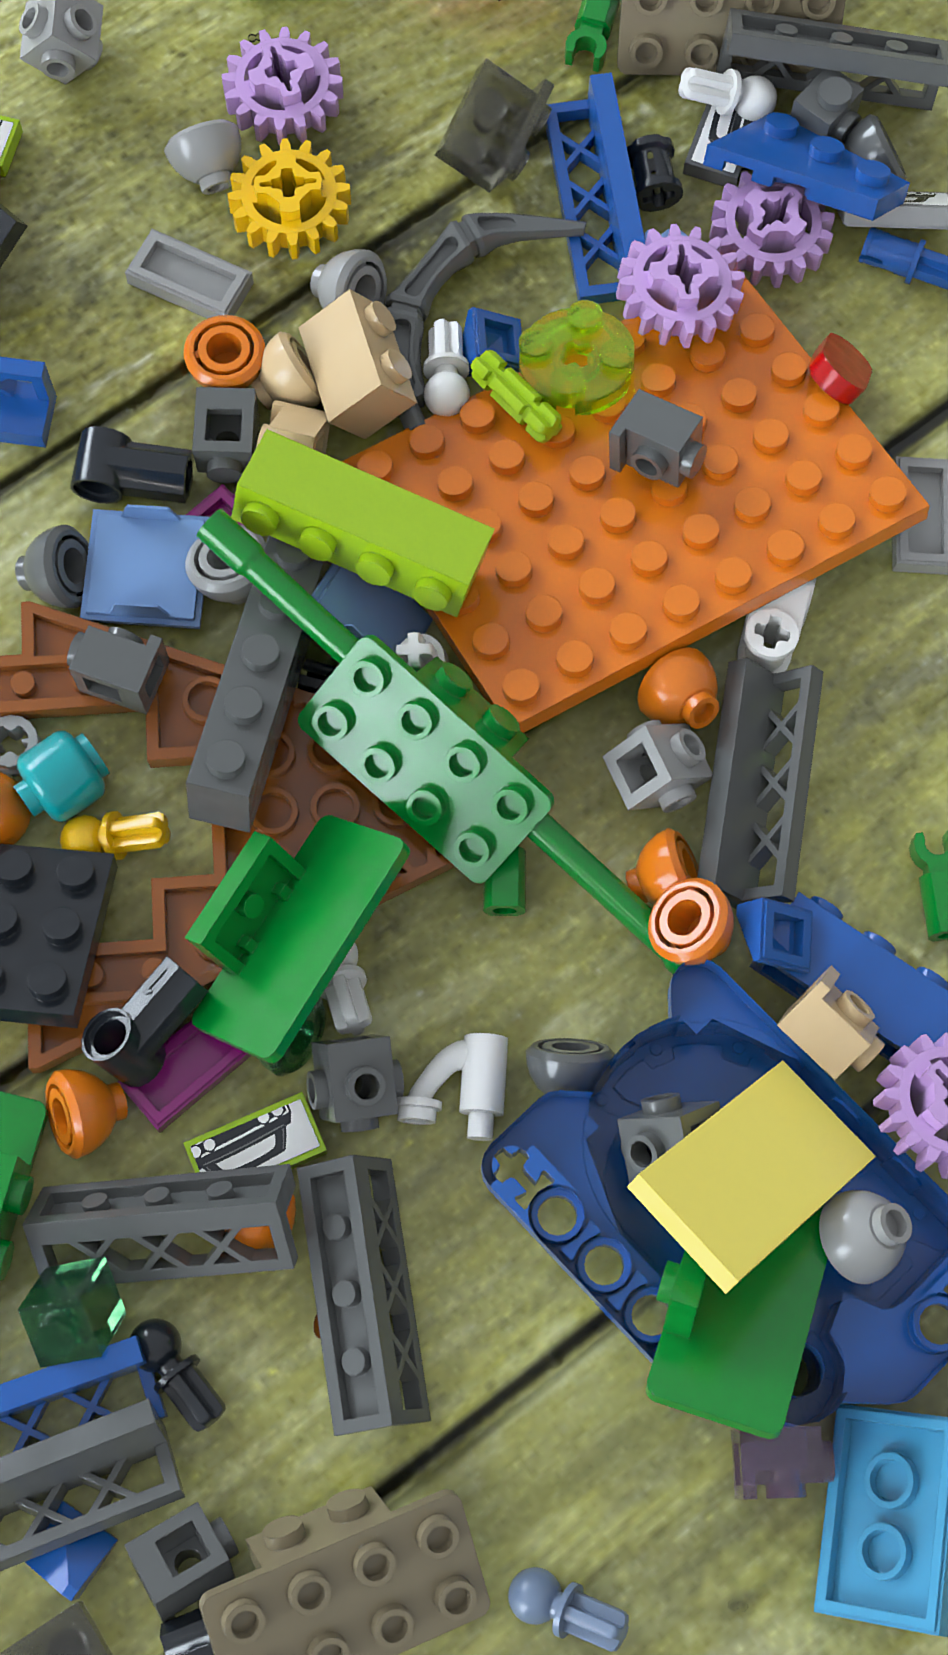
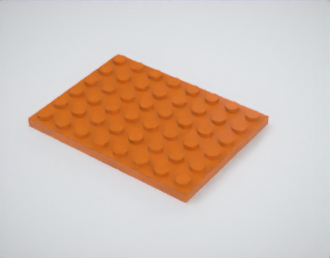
M746 277L740 290L744 293L738 313L733 316L729 329L725 332L716 328L713 340L708 344L696 334L693 335L689 348H683L679 336H671L665 346L660 345V332L652 329L643 336L638 333L641 319L636 317L634 319H624L518 372L543 397L540 403L548 402L561 415V431L558 435L552 436L546 443L536 441L525 430L527 423L524 425L519 424L490 396L491 389L488 391L483 390L471 396L469 401L462 406L460 413L456 415L439 416L435 414L425 419V424L411 431L407 428L341 461L495 529L483 562L458 616L454 617L443 611H433L427 608L426 610L483 697L491 705L496 704L508 710L517 719L520 730L523 733L644 670L667 653L691 645L927 519L930 505L849 404H842L836 401L814 381L809 372L811 357ZM638 389L703 417L702 443L707 446L704 462L696 476L692 479L685 477L678 488L660 479H648L627 464L620 473L610 468L609 432Z

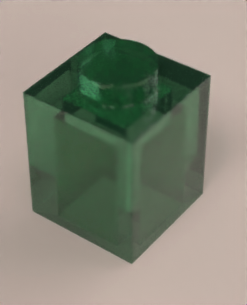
M105 1256L46 1267L17 1309L40 1368L102 1357L126 1315V1310Z

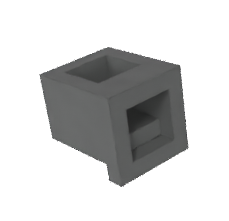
M823 69L796 97L791 116L798 120L800 126L820 136L835 138L845 146L850 132L862 119V116L857 112L864 88L840 71Z
M196 387L192 452L197 472L207 473V477L214 482L223 484L238 482L256 450L258 427H260V412L255 388Z
M638 389L609 432L610 468L620 473L627 464L648 479H660L678 488L685 477L694 478L704 462L707 446L702 443L703 417Z
M89 625L85 633L78 632L75 635L67 655V665L79 691L146 715L170 662L163 639L150 635L147 644L144 645L140 637L125 629L110 627L107 632Z
M198 1502L124 1545L132 1565L162 1623L176 1618L175 1614L200 1600L206 1591L235 1579L230 1559L239 1554L238 1548L222 1518L218 1517L209 1523ZM188 1558L200 1560V1562L182 1573H178L179 1566L184 1560Z

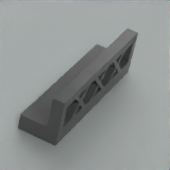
M730 8L716 73L723 74L728 69H735L740 72L742 80L748 76L760 75L770 80L775 88L803 91L823 69L867 75L868 77L860 82L854 81L864 88L861 100L932 111L939 86L948 88V41ZM734 55L760 59V61L750 66L732 63V58ZM787 64L814 67V69L806 74L792 72ZM777 65V67L779 68V70H777V69H770V68H772L773 66ZM895 80L924 84L922 91L899 88ZM884 81H885V83L887 84V86L879 85L880 83H882V82H884Z
M747 657L728 662L697 878L706 879L716 884L726 895L731 907L737 909L738 904L762 897L782 903L793 902L795 899L824 673L814 665L774 674ZM800 688L797 704L783 718L781 712L784 692ZM790 741L792 743L791 758L779 773L776 774L774 772L775 757L786 743ZM782 797L785 801L783 816L769 831L766 828L768 812ZM774 855L777 859L774 885L758 887L760 870Z
M349 1155L297 1168L334 1436L431 1421L391 1159ZM369 1175L371 1176V1183H372V1190H373L374 1199L372 1198V1195H371ZM380 1249L382 1250V1257H383L384 1266H383V1264H382V1262H381ZM389 1313H390V1315H391V1317H392V1324H393L394 1333H393V1331H392V1329H391V1322H390ZM399 1380L401 1381V1384H402V1391H403V1397H404L405 1410H403V1403H402V1396H401V1389H400Z
M290 1164L46 1186L40 1191L22 1224L44 1290L294 1269L298 1259L286 1214L296 1187ZM269 1226L275 1248L254 1249L242 1244L234 1237L241 1228ZM194 1232L212 1243L214 1247L209 1253L193 1255L172 1241L177 1234ZM131 1238L151 1250V1253L146 1259L130 1260L109 1246L115 1239ZM68 1243L90 1257L85 1264L59 1266L52 1245Z
M149 1398L0 1457V1522L4 1516L18 1510L36 1516L22 1540L7 1546L0 1543V1572L185 1498L166 1427ZM157 1455L164 1483L139 1493L121 1487L133 1464ZM110 1474L107 1480L101 1478L103 1476ZM85 1484L100 1491L87 1514L70 1519L56 1513L68 1490ZM114 1497L120 1499L119 1501L111 1504ZM45 1500L42 1506L36 1504L38 1502ZM50 1523L56 1525L52 1528L47 1529Z

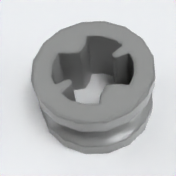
M15 715L0 717V753H5L1 742L8 736L16 741L24 735L28 737L21 740L26 748L24 752L42 741L34 726L25 718ZM9 751L0 756V772L9 776H20L17 770V760L20 755L17 756Z

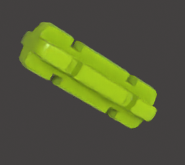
M486 350L480 357H475L470 365L473 370L472 378L484 390L492 389L490 396L519 424L524 425L527 423L525 430L536 441L546 443L552 436L558 435L562 429L560 423L562 420L561 415L548 402L540 403L543 397L513 368L505 369L508 363L497 352Z

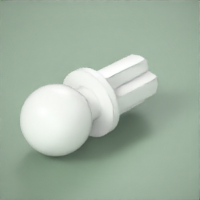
M691 67L685 68L681 74V82L678 88L679 95L684 99L714 105L717 113L720 115L728 116L735 109L742 118L756 121L772 113L777 103L776 89L773 83L763 76L752 75L742 80L740 72L735 69H728L723 74Z
M442 318L436 320L434 327L428 332L429 357L423 364V373L428 379L424 388V400L426 406L433 414L453 416L460 413L462 406L470 399V389L465 380L469 374V362L463 356L462 327L457 321L448 322Z
M420 632L407 633V638L400 645H396V654L416 672L436 656L444 663L449 662L448 655L442 645L434 637L427 634H421Z
M355 943L321 995L322 998L328 1001L335 1028L341 1035L352 1033L354 1036L364 1033V1028L372 1022V1015L363 990L367 978L364 970L356 966L358 962V949Z

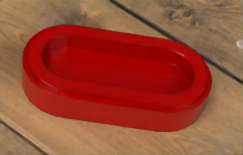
M830 333L815 349L809 363V372L814 381L830 397L842 404H852L866 390L872 374V368L866 358L850 342L835 333Z

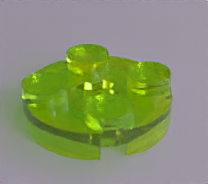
M580 300L573 303L569 308L560 309L543 316L530 328L522 332L519 337L520 376L543 397L540 403L548 402L555 410L556 406L575 408V415L598 413L616 404L626 394L631 384V375L634 371V341L623 323L614 316L602 312L601 307L596 302ZM580 354L587 356L588 365L580 367L575 362L565 365L564 362L567 360V357Z

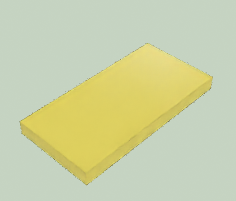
M782 1060L641 1171L627 1188L726 1294L861 1172L876 1156Z

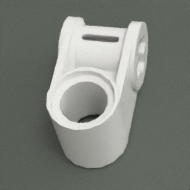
M816 578L746 615L737 650V660L747 657L774 674L787 670L809 610ZM767 642L771 644L772 648H767L763 646V643Z

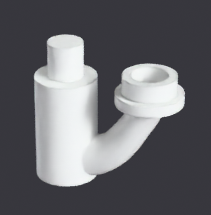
M471 1033L464 1035V1040L456 1041L445 1047L426 1066L412 1086L408 1096L397 1097L399 1113L397 1120L402 1123L416 1125L435 1124L436 1113L442 1110V1102L433 1099V1096L454 1072L461 1070L459 1112L468 1115L467 1138L477 1141L493 1140L494 1117L504 1115L508 1038L490 1033Z

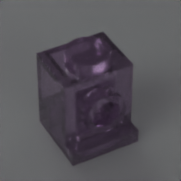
M821 1426L783 1427L781 1434L775 1439H765L738 1429L731 1430L735 1499H758L757 1485H765L766 1499L807 1497L806 1483L834 1482L835 1460L833 1446L830 1440H822Z

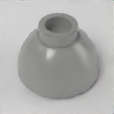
M223 119L206 121L190 126L169 139L164 153L174 170L184 179L200 185L203 194L209 195L224 191L231 187L230 176L239 161L241 153L239 127L237 124Z
M354 249L344 251L330 259L327 264L317 266L312 274L310 287L312 294L319 298L323 309L349 289L371 301H379L384 304L387 278L383 263L377 254L370 250Z
M240 525L264 549L266 543L263 537L251 532L244 525ZM198 538L190 547L185 562L186 573L192 584L199 592L212 600L232 604L246 603L252 583L246 577L235 573Z
M848 1190L835 1194L825 1203L819 1221L820 1239L830 1263L843 1277L857 1284H871L886 1277L899 1264L905 1251L906 1243L912 1234V1223L906 1210L899 1204L891 1203L886 1198L871 1191Z

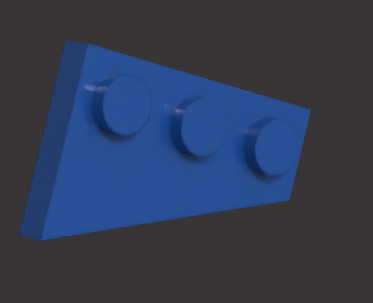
M772 112L707 144L703 165L720 171L725 168L726 162L753 170L751 181L768 187H772L775 182L793 183L805 187L804 195L808 200L871 221L902 205L905 202L910 182L891 173L890 168L884 163L866 160L846 150L843 143L828 136H820L800 126L798 120L793 116L778 112Z

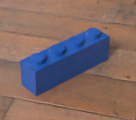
M798 892L794 901L790 904L813 911L810 973L802 974L754 961L749 966L798 999L832 965L840 973L834 985L842 993L846 990L854 992L873 1011L875 1018L872 1021L879 1027L876 1036L885 1044L879 1054L888 1061L904 1045L909 1047L921 1035L927 1034L934 1043L944 1033H948V982L928 968L917 967L915 969L895 956L896 949L883 937L870 931H865L862 934L842 921L843 914L841 911L823 898L812 896L809 899Z

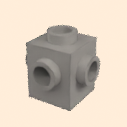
M95 0L27 1L25 11L19 23V31L22 34L20 59L42 71L46 76L56 79L65 85L85 70H91L99 61L103 49V44L100 40L103 5Z
M660 720L645 722L631 730L627 734V739L602 756L628 810L661 807L664 813L673 812L694 801L697 798L694 790L712 778V771L705 759L704 745L700 738L691 731L689 725L685 723L661 724Z

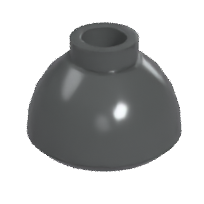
M869 114L860 120L847 137L845 149L866 160L884 163L890 168L891 173L906 180L907 176L902 163L878 116Z
M58 525L47 529L32 541L25 555L18 558L15 565V575L19 585L26 591H32L36 597L49 605L64 609L81 607L89 544L82 534L72 526Z
M552 1038L536 1041L526 1049V1063L532 1080L544 1094L564 1090L593 1092V1097L601 1091L609 1080L613 1068L610 1070V1065L602 1076L601 1074L615 1053L606 1044L597 1041L576 1038Z

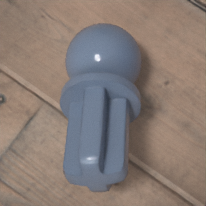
M531 1567L519 1572L509 1586L508 1601L510 1608L518 1619L527 1624L539 1625L553 1619L552 1630L555 1636L563 1639L568 1634H571L610 1652L617 1651L626 1638L629 1628V1615L619 1608L584 1594L583 1586L579 1583H570L562 1592L558 1580L552 1573L543 1568Z

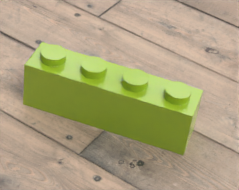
M266 429L237 483L231 515L232 519L242 523L255 534L274 537L299 548L312 559L331 562L358 574L361 579L369 584L386 586L415 599L418 604L429 610L443 611L454 617L458 616L495 530L488 525Z

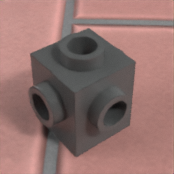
M370 1034L311 1042L314 1070L307 1073V1094L311 1108L313 1110L319 1109L320 1119L340 1123L341 1132H359L379 1128L378 1117L399 1114L397 1097L403 1096L404 1077L399 1061L392 1059L390 1036Z
M680 1093L658 1094L642 1099V1110L617 1119L621 1137V1151L625 1158L629 1184L641 1171L721 1109L719 1101L681 1102Z

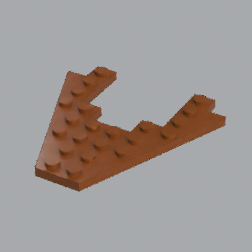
M31 601L21 602L22 654L0 656V717L15 715L25 719L138 712L79 691L67 665L69 647L78 632L85 633L88 625L107 632L110 627ZM141 638L144 642V645H146L148 639ZM165 645L170 662L146 715L147 761L150 768L192 765L225 667L224 664ZM298 688L295 689L251 832L212 824L214 874L151 878L153 939L99 943L78 1028L28 1024V1065L32 1073H43L83 1053L81 1039L89 1021L99 1012L108 1008L121 1009L166 956L185 970L204 988L210 989L222 968L185 939V936L254 831L273 838L293 858L316 823L326 815H332L402 839L410 848L409 857L379 905L455 868L450 861L300 728L298 715L315 694Z

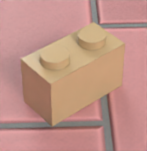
M349 289L298 327L328 423L358 437L367 439L417 403L409 380L412 377L410 365L400 353L393 332L396 330L395 320L387 307L381 302L371 301Z

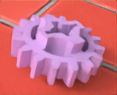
M282 27L279 38L271 39L265 29L259 31L260 43L257 45H253L251 42L243 39L240 42L242 57L229 55L227 57L228 73L222 74L227 112L229 115L236 114L239 129L243 131L254 125L256 140L260 142L269 133L276 134L279 146L281 140L287 138V134L295 133L296 137L303 143L307 140L306 129L313 127L321 133L326 131L325 115L337 117L339 114L338 99L344 97L340 62L338 57L329 58L328 44L323 41L312 47L310 32L308 31L300 34L298 39L290 38L288 27Z
M747 171L741 173L739 186L727 183L723 188L721 200H715L711 217L710 240L717 236L722 239L718 251L721 255L732 252L736 253L738 257L734 271L740 269L741 272L743 270L751 272L750 283L754 286L760 282L762 276H769L774 288H780L783 275L787 274L796 283L802 282L806 267L817 271L823 254H828L833 238L831 229L835 219L834 213L824 212L826 205L808 200L804 195L805 187L793 183L784 184L775 182L772 187H768L751 181L752 175ZM735 220L739 223L738 229L736 227Z
M671 224L667 237H662L658 231L652 228L648 230L645 244L634 240L630 245L628 257L621 260L617 276L619 283L616 299L626 301L623 317L625 320L639 317L641 322L638 333L642 336L649 333L652 329L660 332L659 344L663 346L668 343L671 336H679L683 348L690 347L693 335L696 334L705 343L712 342L716 328L725 332L729 329L733 316L738 313L744 293L740 290L745 279L744 272L733 271L738 256L735 252L721 255L718 251L722 239L718 236L711 239L708 243L700 240L701 228L697 226L693 228L689 236H683L678 225Z
M944 1033L934 1043L925 1034L917 1038L909 1047L905 1045L901 1047L889 1059L891 1064L876 1079L886 1089L873 1099V1106L882 1110H888L890 1117L878 1127L883 1133L897 1132L901 1138L893 1150L897 1155L906 1153L911 1149L917 1154L916 1170L922 1172L936 1162L938 1163L941 1178L948 1179V1033Z

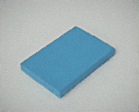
M840 1404L835 1416L814 1612L948 1637V1417Z

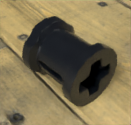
M659 134L645 135L635 139L627 147L630 166L634 173L639 209L654 212L672 207L683 196L682 183L674 176L671 162L675 153L674 143L671 138ZM649 152L653 153V158L648 159L647 156ZM660 188V193L656 194L654 189Z

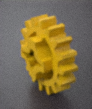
M288 138L281 140L280 150L272 152L265 143L259 145L261 158L256 161L252 157L244 155L241 158L243 173H231L230 176L232 192L227 194L230 213L233 214L237 233L247 232L248 245L251 248L266 242L268 255L273 258L279 253L281 248H289L292 260L298 259L300 247L308 246L315 255L320 253L319 239L324 237L327 240L336 242L339 239L337 224L348 225L349 222L348 205H351L350 184L346 183L344 166H332L331 152L328 149L320 152L317 156L313 155L311 141L308 140L303 142L299 150L291 149Z

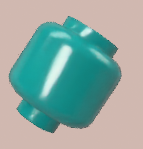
M57 731L20 755L17 760V770L23 780L14 785L13 788L20 795L34 817L45 810L52 820L63 823L103 797L106 790L103 778L109 775L110 772L83 733L74 738L66 731Z

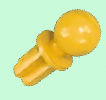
M110 811L104 814L102 821L90 815H80L72 818L64 825L61 831L60 844L62 849L112 853L115 855L116 860H122L128 852L161 848L170 841L171 832L168 827V819L163 813L155 812L123 817L118 811Z

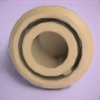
M278 332L265 346L259 376L251 384L252 388L256 390L257 397L268 410L272 409V403L275 400L308 408L321 404L322 401L306 350L290 333Z

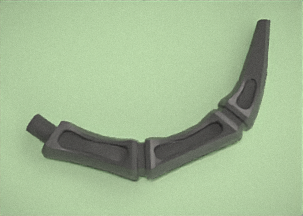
M472 213L465 214L459 223L456 220L451 221L420 262L385 300V306L392 314L396 323V330L393 332L400 353L405 357L412 371V377L409 380L417 400L415 405L398 416L404 430L409 428L411 431L425 424V418L420 409L426 404L424 400L425 383L421 366V345L424 322L428 318L433 299L440 288L454 273L470 266L474 261V257H485L497 247L519 241L584 236L587 222L527 214Z

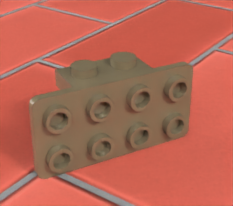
M621 0L617 53L618 69L624 74L681 76L685 68L688 67L716 72L730 8L842 25L846 0ZM734 55L732 58V63L750 66L760 61V59ZM787 64L792 72L806 74L814 69V67ZM775 65V66H773L772 68H770V69H777V70H779V68L777 67V65Z
M371 1486L362 1490L348 1489L332 1496L325 1506L299 1517L290 1515L273 1520L264 1527L261 1533L245 1539L256 1570L206 1591L199 1600L200 1612L214 1655H398L484 1616L490 1607L489 1595L463 1504L458 1495L450 1489H443L391 1512Z

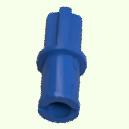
M876 227L870 228L858 262L876 268L879 267L893 272V274L905 277L904 283L909 285L912 278L948 290V256L924 248L927 240L921 239L917 243L891 235Z

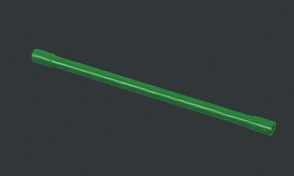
M223 509L217 510L199 529L196 535L197 538L235 573L246 577L340 664L359 639L265 553L259 542ZM547 813L527 837L659 957L665 968L673 975L680 964L673 963L660 956L654 950L649 939L648 921L652 908Z

